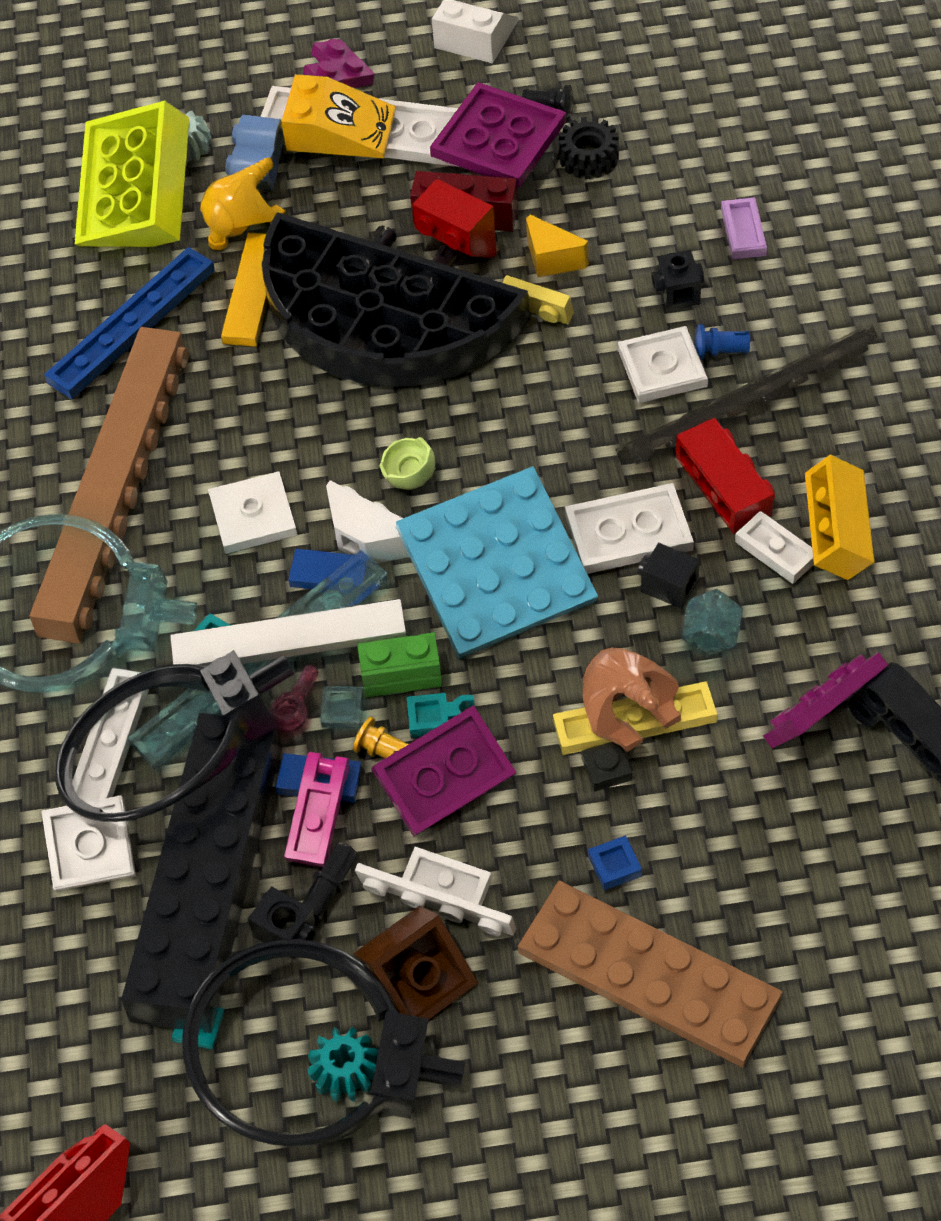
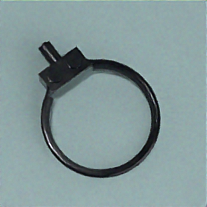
M233 650L225 656L217 658L206 667L195 664L166 665L144 671L126 679L94 701L80 715L67 733L58 752L55 764V783L60 797L76 814L100 822L134 820L154 814L177 803L228 767L241 749L244 738L247 741H254L278 726L261 694L295 673L284 655L254 673L249 674ZM157 687L191 688L208 693L211 691L225 719L229 718V725L216 753L189 782L157 802L126 812L105 813L102 809L93 807L78 797L72 782V767L76 753L90 729L110 709L136 693Z
M282 939L260 943L234 954L221 963L209 974L195 993L186 1014L182 1034L183 1059L188 1078L198 1098L208 1111L228 1128L242 1136L278 1146L303 1147L334 1142L356 1132L377 1113L411 1119L418 1080L461 1088L465 1065L463 1061L424 1055L423 1048L428 1018L400 1014L382 983L363 963L338 948L302 939ZM274 958H308L334 967L347 976L361 990L372 1006L378 1021L384 1020L371 1095H374L371 1103L363 1101L354 1111L341 1120L324 1128L309 1132H273L258 1128L239 1119L225 1108L212 1093L199 1059L198 1036L200 1025L207 1006L214 995L230 978L240 971L259 962Z

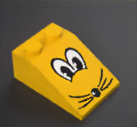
M295 74L281 121L286 151L384 158L396 108L392 104L329 77Z

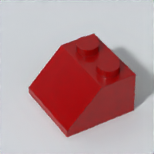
M436 179L412 204L415 229L419 230L423 235L431 236L447 244L450 248L459 250L469 256L493 258L497 254L494 208L492 205L439 179Z

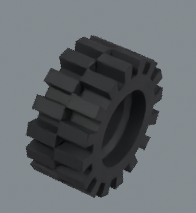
M581 117V123H578L576 119L570 121V127L565 125L563 132L559 133L560 165L565 167V172L568 174L574 171V177L579 178L581 174H585V179H591V174H595L596 178L602 177V171L609 174L611 167H616L617 160H619V136L613 125L608 127V121L603 119L601 123H598V118L592 117V122H587V117ZM588 145L598 147L595 150L579 149L580 147Z

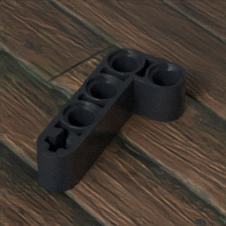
M890 662L886 668L869 680L849 699L848 708L855 719L864 726L873 727L881 720L941 783V706L902 666Z

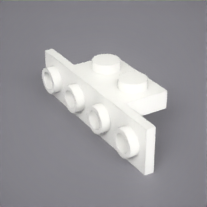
M418 847L414 848L402 878L360 863L356 866L355 872L361 883H363L362 887L373 894L385 896L388 892L400 896V900L410 907L417 908L421 906L424 908L426 905L439 910V915L450 921L461 923L463 919L475 922L481 931L490 935L500 936L503 932L514 936L516 926L512 916L482 906L493 878L491 872Z

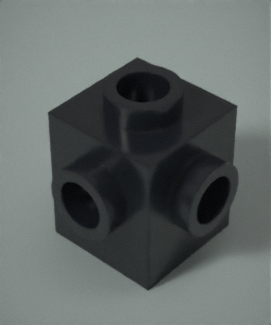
M687 250L657 256L656 271L651 272L652 285L655 293H661L666 311L699 305L701 302V284H704V272L701 263H695L692 251Z

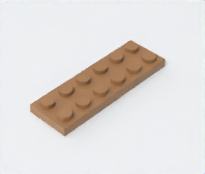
M560 880L518 945V953L742 1068H744L782 999L783 991Z

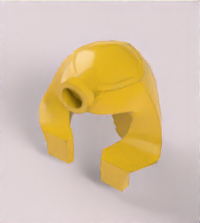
M270 157L212 182L205 191L200 210L204 221L210 228L211 234L208 236V245L211 249L223 250L227 248L229 244L228 237L241 235L250 225L265 222L271 224L277 212L286 215V210L275 204L270 207L257 190V184L266 177L269 170H272L274 166Z

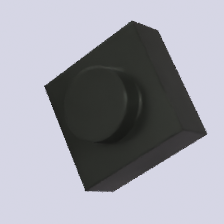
M609 742L581 751V759L594 792L632 781V771L620 745Z

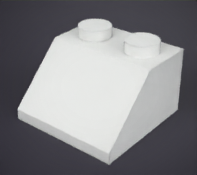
M443 0L432 17L434 48L493 63L516 26L518 17L455 0Z

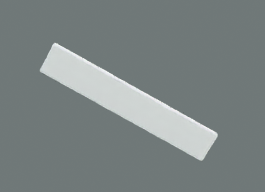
M397 599L171 635L173 664H195L206 667L217 658L223 657L233 650L241 662L247 664L277 659L282 655L286 658L356 647L357 643L405 637L406 631L401 600Z

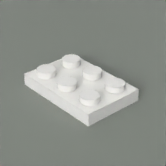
M673 483L565 506V517L573 543L587 574L639 563L645 554L651 555L658 542L683 553L693 551L694 541Z

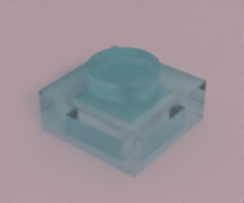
M323 686L320 717L322 728H361L363 688Z

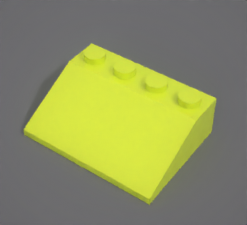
M164 100L85 123L75 245L80 247H155L180 241L189 130L188 116Z

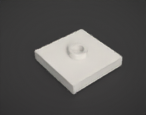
M686 326L618 342V352L638 403L704 388L708 385V378Z
M279 471L208 489L225 554L297 536L295 523Z
M122 795L85 802L93 807L102 809L105 813L126 812ZM68 806L41 811L55 892L136 876L127 821L100 822L90 820L76 814Z

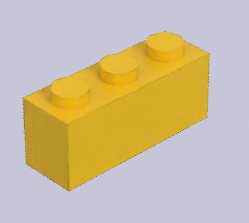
M829 455L805 473L814 566L849 580L874 563L864 470L833 455Z

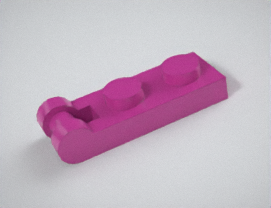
M308 753L284 855L286 861L323 867L329 856L344 784L349 773V758L337 756L335 760L323 758L321 753ZM320 774L331 775L329 784L317 782L318 776Z

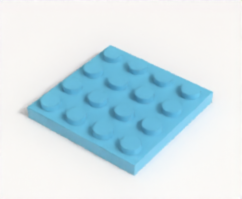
M534 466L396 521V529L458 659L597 601L598 595Z

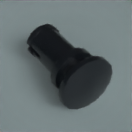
M565 85L563 91H560V88L554 87L551 91L523 90V98L566 112V118L570 117L574 101L571 85Z

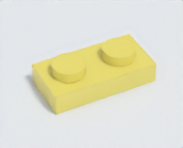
M508 275L505 276L502 283L528 291L529 312L537 314L545 321L551 323L558 321L569 325L574 314L569 295Z

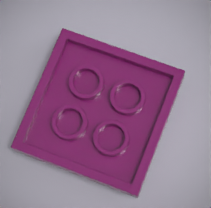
M477 82L431 144L430 156L484 176L517 178V187L520 188L566 123V112Z

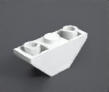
M331 480L328 482L326 488L338 549L347 554L369 557L370 564L410 557L396 529V521L403 518L390 512L383 504L371 502L359 496L354 489L348 486L342 487Z

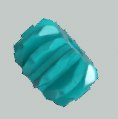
M334 1027L332 1039L328 1040L325 1037L318 1036L317 1045L319 1049L309 1050V1062L313 1064L308 1068L309 1078L317 1081L315 1086L321 1095L330 1091L331 1098L336 1103L343 1093H347L348 1098L355 1102L357 1099L356 1090L361 1089L364 1092L370 1093L372 1089L370 1079H374L379 1050L371 1048L373 1045L372 1039L368 1034L358 1038L357 1030L351 1027L345 1036H341L339 1029Z

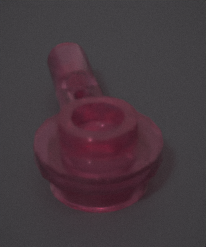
M306 665L292 691L283 692L272 703L270 711L277 721L280 732L296 731L306 723L308 713L304 700L319 674V671L314 666Z

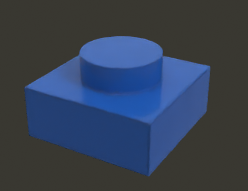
M626 835L588 849V858L604 891L642 877V868Z

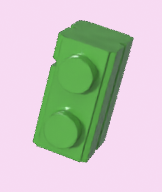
M435 632L419 634L418 636L357 643L365 698L442 687Z

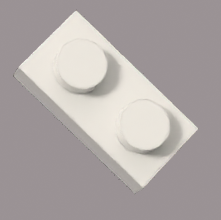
M762 511L758 512L735 535V542L792 584L814 565L812 547Z

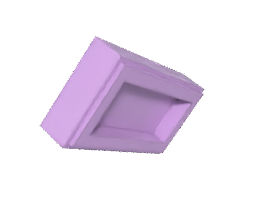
M755 197L721 201V212L732 260L766 256L767 246Z

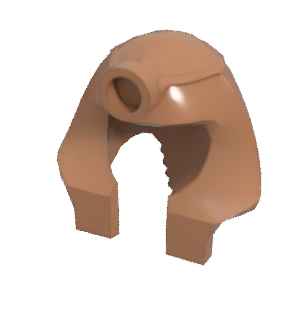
M612 647L601 650L587 666L583 676V701L591 729L595 735L620 745L626 752L643 742V738L628 722L615 717L612 701L619 700L623 694L634 700L635 703H639L640 706L648 709L665 729L681 721V714L675 709L673 702L679 689V684L669 672L650 659L634 651Z

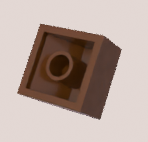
M418 906L353 953V956L379 979L400 1014L428 1018L429 1020L478 984L440 916L421 906Z

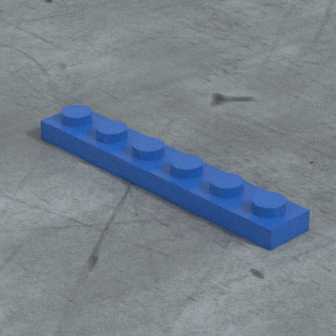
M187 247L44 374L47 384L72 400L134 344L140 327L152 328L214 273L213 261Z

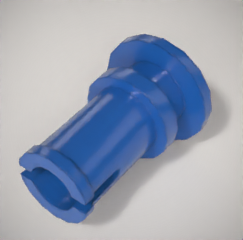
M698 324L695 332L694 346L700 360H703L705 353H709L710 356H717L718 353L748 354L750 350V334L748 330L718 331L717 328H710V331H705L704 325Z

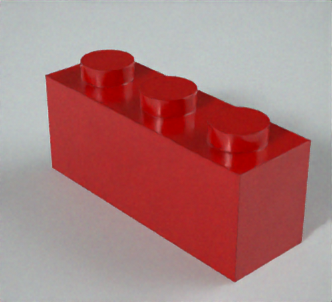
M715 417L676 435V459L733 535L760 511L772 517L775 492L771 483L759 476L750 456L746 453L742 454L736 446L732 433L727 428L723 429Z

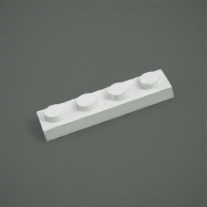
M112 668L103 694L117 684L142 672ZM149 689L136 693L118 703L90 729L72 781L76 794L84 802L113 797Z

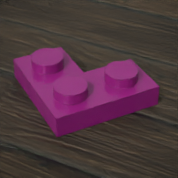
M329 39L328 41L313 44L311 54L319 63L305 65L303 75L329 77L352 88L373 85L375 73L340 39Z

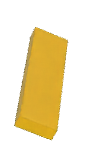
M248 232L221 334L222 344L257 347L268 304L262 272L263 245L266 236L264 233Z

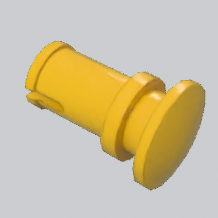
M370 716L362 724L356 735L353 751L358 754L365 748L367 749V754L372 757L377 754L387 758L409 744L387 734V729L382 726L379 728L374 727L375 718Z

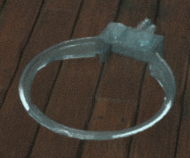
M50 514L16 522L0 531L1 543L22 530L41 525H67L85 530L102 540L114 552L121 567L127 569L131 575L129 577L120 629L115 630L116 638L112 644L106 639L83 662L63 673L53 676H24L0 667V684L16 690L34 693L67 690L92 680L110 667L127 650L155 652L160 622L194 625V621L197 620V602L165 599L168 581L160 566L157 564L136 563L123 541L113 531L98 522L79 516Z

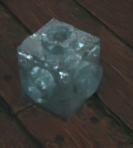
M718 589L691 598L686 607L681 638L707 657L736 646L740 630L743 607Z

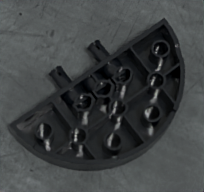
M279 212L276 213L265 236L262 272L268 305L275 325L286 342L300 356L318 368L343 379L376 386L394 387L415 386L449 379L468 372L496 356L518 336L530 319L527 290L454 268L453 265L457 262L459 255L456 250L450 247L444 255L447 245H441L433 260H428L390 248L396 241L397 236L389 227L386 228L382 235L385 229L383 225L376 229L372 239L368 241Z

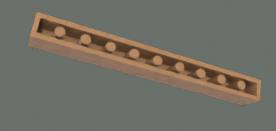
M140 327L29 615L37 637L80 644L85 630H89L92 626L93 608L96 599H101L104 593V578L107 569H111L115 563V548L118 539H122L125 535L127 528L126 518L129 509H133L136 505L139 482L146 478L150 452L155 451L158 445V430L161 423H165L169 412L168 403L171 395L174 396L177 393L180 370L185 368L188 363L189 352L188 348L184 347L181 332Z

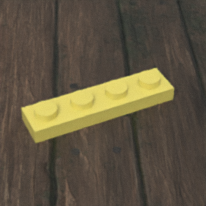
M707 681L679 687L673 702L675 709L681 714V721L667 729L661 725L648 709L640 706L639 703H635L634 700L626 698L612 701L615 717L628 722L642 738L717 722V712ZM585 707L553 714V723L562 755L581 752L582 750L612 742L593 733Z

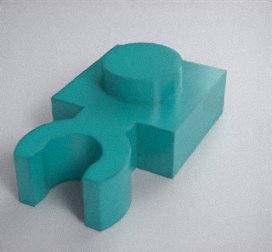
M446 693L407 697L410 737L420 738L460 714L464 709L475 706L474 696L461 695L453 702H447Z

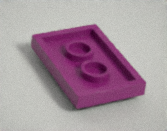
M879 652L867 659L860 654L849 663H843L827 676L828 680L819 686L812 687L799 697L800 702L791 708H786L769 722L773 728L763 735L764 739L771 748H774L803 734L886 668L888 663Z
M474 705L371 768L413 837L517 773Z

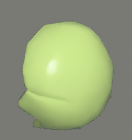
M422 437L417 439L404 438L390 444L383 452L379 466L383 476L392 486L411 490L423 486L432 477L435 470V456L432 448Z

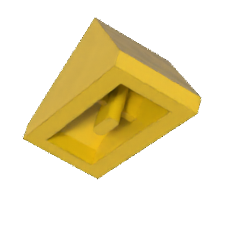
M529 215L526 218L527 243L537 278L581 270L588 266V240L535 216Z

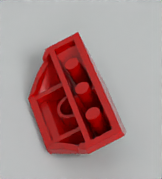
M106 1124L102 1125L95 1131L94 1135L83 1138L64 1151L0 1214V1221H109L111 1215L122 1204L130 1149L129 1141Z

